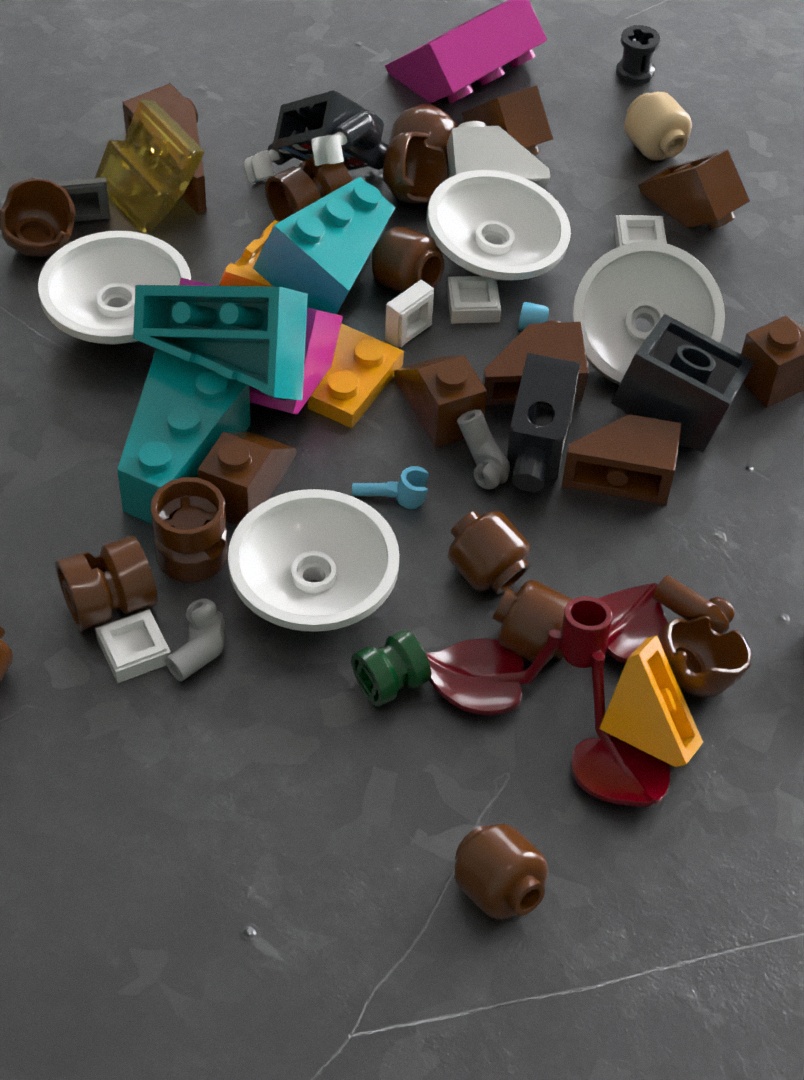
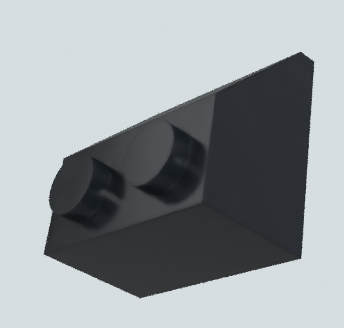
M664 314L635 353L611 404L622 409L626 415L630 414L681 423L679 445L692 447L703 453L755 361Z

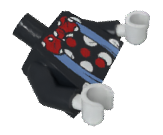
M335 90L283 104L280 107L273 143L268 146V150L261 151L254 156L246 158L244 161L248 180L250 183H254L274 176L275 171L272 162L282 165L293 158L305 161L313 156L315 166L343 162L348 171L368 166L380 170L383 168V156L389 146L381 141L384 122L381 117Z

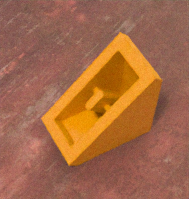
M656 635L647 638L628 657L599 729L674 767L686 765L703 741Z

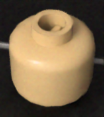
M657 91L642 94L630 104L627 109L624 129L627 137L644 156L650 160H663L674 157L683 151L691 133L692 122L689 114L672 96L666 92Z

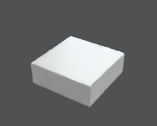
M616 215L614 223L616 248L641 241L667 244L663 216Z
M482 276L447 277V296L451 324L500 322L501 305L497 280Z
M420 280L386 304L385 340L397 348L402 347L432 325L433 287Z
M150 609L95 628L97 641L117 683L166 666L165 658L171 654V651Z

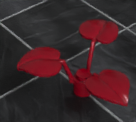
M657 583L620 590L600 598L581 596L570 600L564 609L561 630H551L549 632L547 643L525 671H523L524 662L522 657L502 647L496 639H470L453 644L438 652L426 653L432 671L429 681L436 691L454 706L479 715L502 714L518 707L522 699L520 684L531 683L556 648L560 649L565 660L572 666L578 668L592 667L595 730L599 738L585 739L575 747L572 755L571 770L576 782L593 797L609 803L648 807L653 804L657 805L665 798L670 783L668 763L599 729L606 713L603 675L606 651L614 659L626 663L628 657L647 638L656 635L658 637V633L668 623L662 604L653 599L654 591L658 586Z

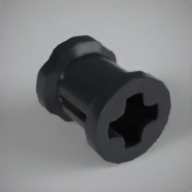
M633 25L623 30L620 40L624 47L623 55L616 66V75L620 80L633 85H642L650 82L655 72V67L652 63L653 54L658 49L661 39L655 29L644 25Z

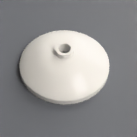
M474 170L454 175L435 189L427 209V227L438 248L454 263L465 270L490 279L513 281L540 276L553 269L562 260L570 241V223L559 202L549 192L534 182L507 172Z
M106 231L76 239L55 252L46 262L40 273L38 292L40 304L45 315L63 332L75 338L98 344H127L138 341L133 339L135 285H179L181 278L191 280V273L183 256L163 240L139 232Z
M641 241L625 244L607 252L588 269L578 286L574 298L572 321L581 322L587 361L601 375L620 385L635 353L664 314L720 343L725 324V310L723 298L715 279L698 259L670 244ZM639 318L648 320L651 324V331H639L635 326V320Z
M307 489L291 491L261 503L251 510L239 523L229 544V575L240 599L261 618L292 630L329 631L359 622L376 611L385 602L397 580L399 547L396 536L388 522L380 513L365 502L350 495L330 490ZM317 580V581H320V582H308V581Z

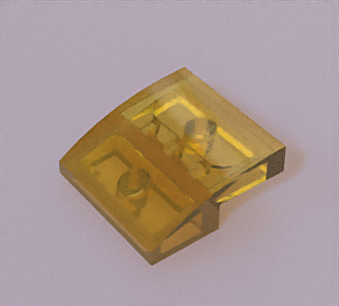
M140 99L124 141H108L95 178L106 177L108 196L142 233H150L182 196L192 180L205 151L155 101Z

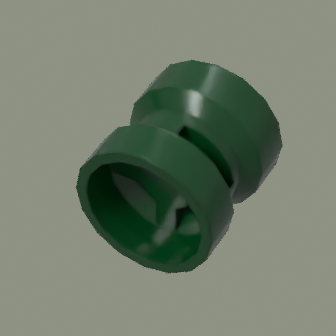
M406 629L388 636L384 647L376 649L368 646L351 656V665L357 683L367 699L377 707L395 699L398 690L402 689L403 686L415 689L431 679L432 671L426 652L415 635Z

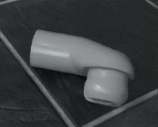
M471 410L462 414L457 419V423L476 464L474 468L475 481L482 488L495 489L499 484L507 481L510 473V463L492 436L482 411Z
M199 599L188 606L186 618L190 622L189 640L185 645L165 658L169 671L178 681L182 682L221 654L225 646V619L223 613L217 611L215 603L210 599Z

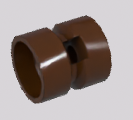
M313 156L301 162L299 167L293 166L268 178L265 184V194L273 216L280 222L352 181V178L343 162L315 166Z
M182 477L167 482L157 490L151 501L156 560L160 569L172 579L181 582H200L209 579L222 570L227 561L225 500L216 486L209 481L197 477Z
M133 535L102 545L99 556L94 557L89 552L84 551L55 562L57 577L65 602L75 625L81 632L110 622L115 610L119 609L124 614L129 615L158 603L157 590L149 563L140 543Z

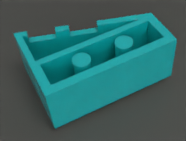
M358 177L275 224L253 269L273 287H283L307 293V308L337 314L396 207L386 200L376 187Z
M135 285L133 339L188 362L204 366L229 379L252 386L272 397L303 401L307 293L283 287Z
M156 348L117 468L123 512L152 524L151 501L160 487L169 481L182 477L198 478L197 469L222 432H242L248 429L251 425L249 385L217 374L216 371L194 362H188Z

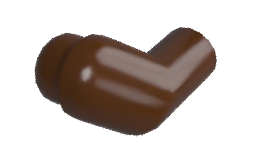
M666 575L660 581L653 594L654 600L687 621L709 616L711 628L719 634L727 632L729 624L735 618V610L728 600L720 597L707 600L669 575Z

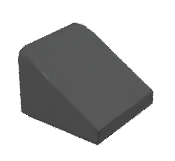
M106 177L57 182L59 186L67 190L75 206L74 222L111 219Z

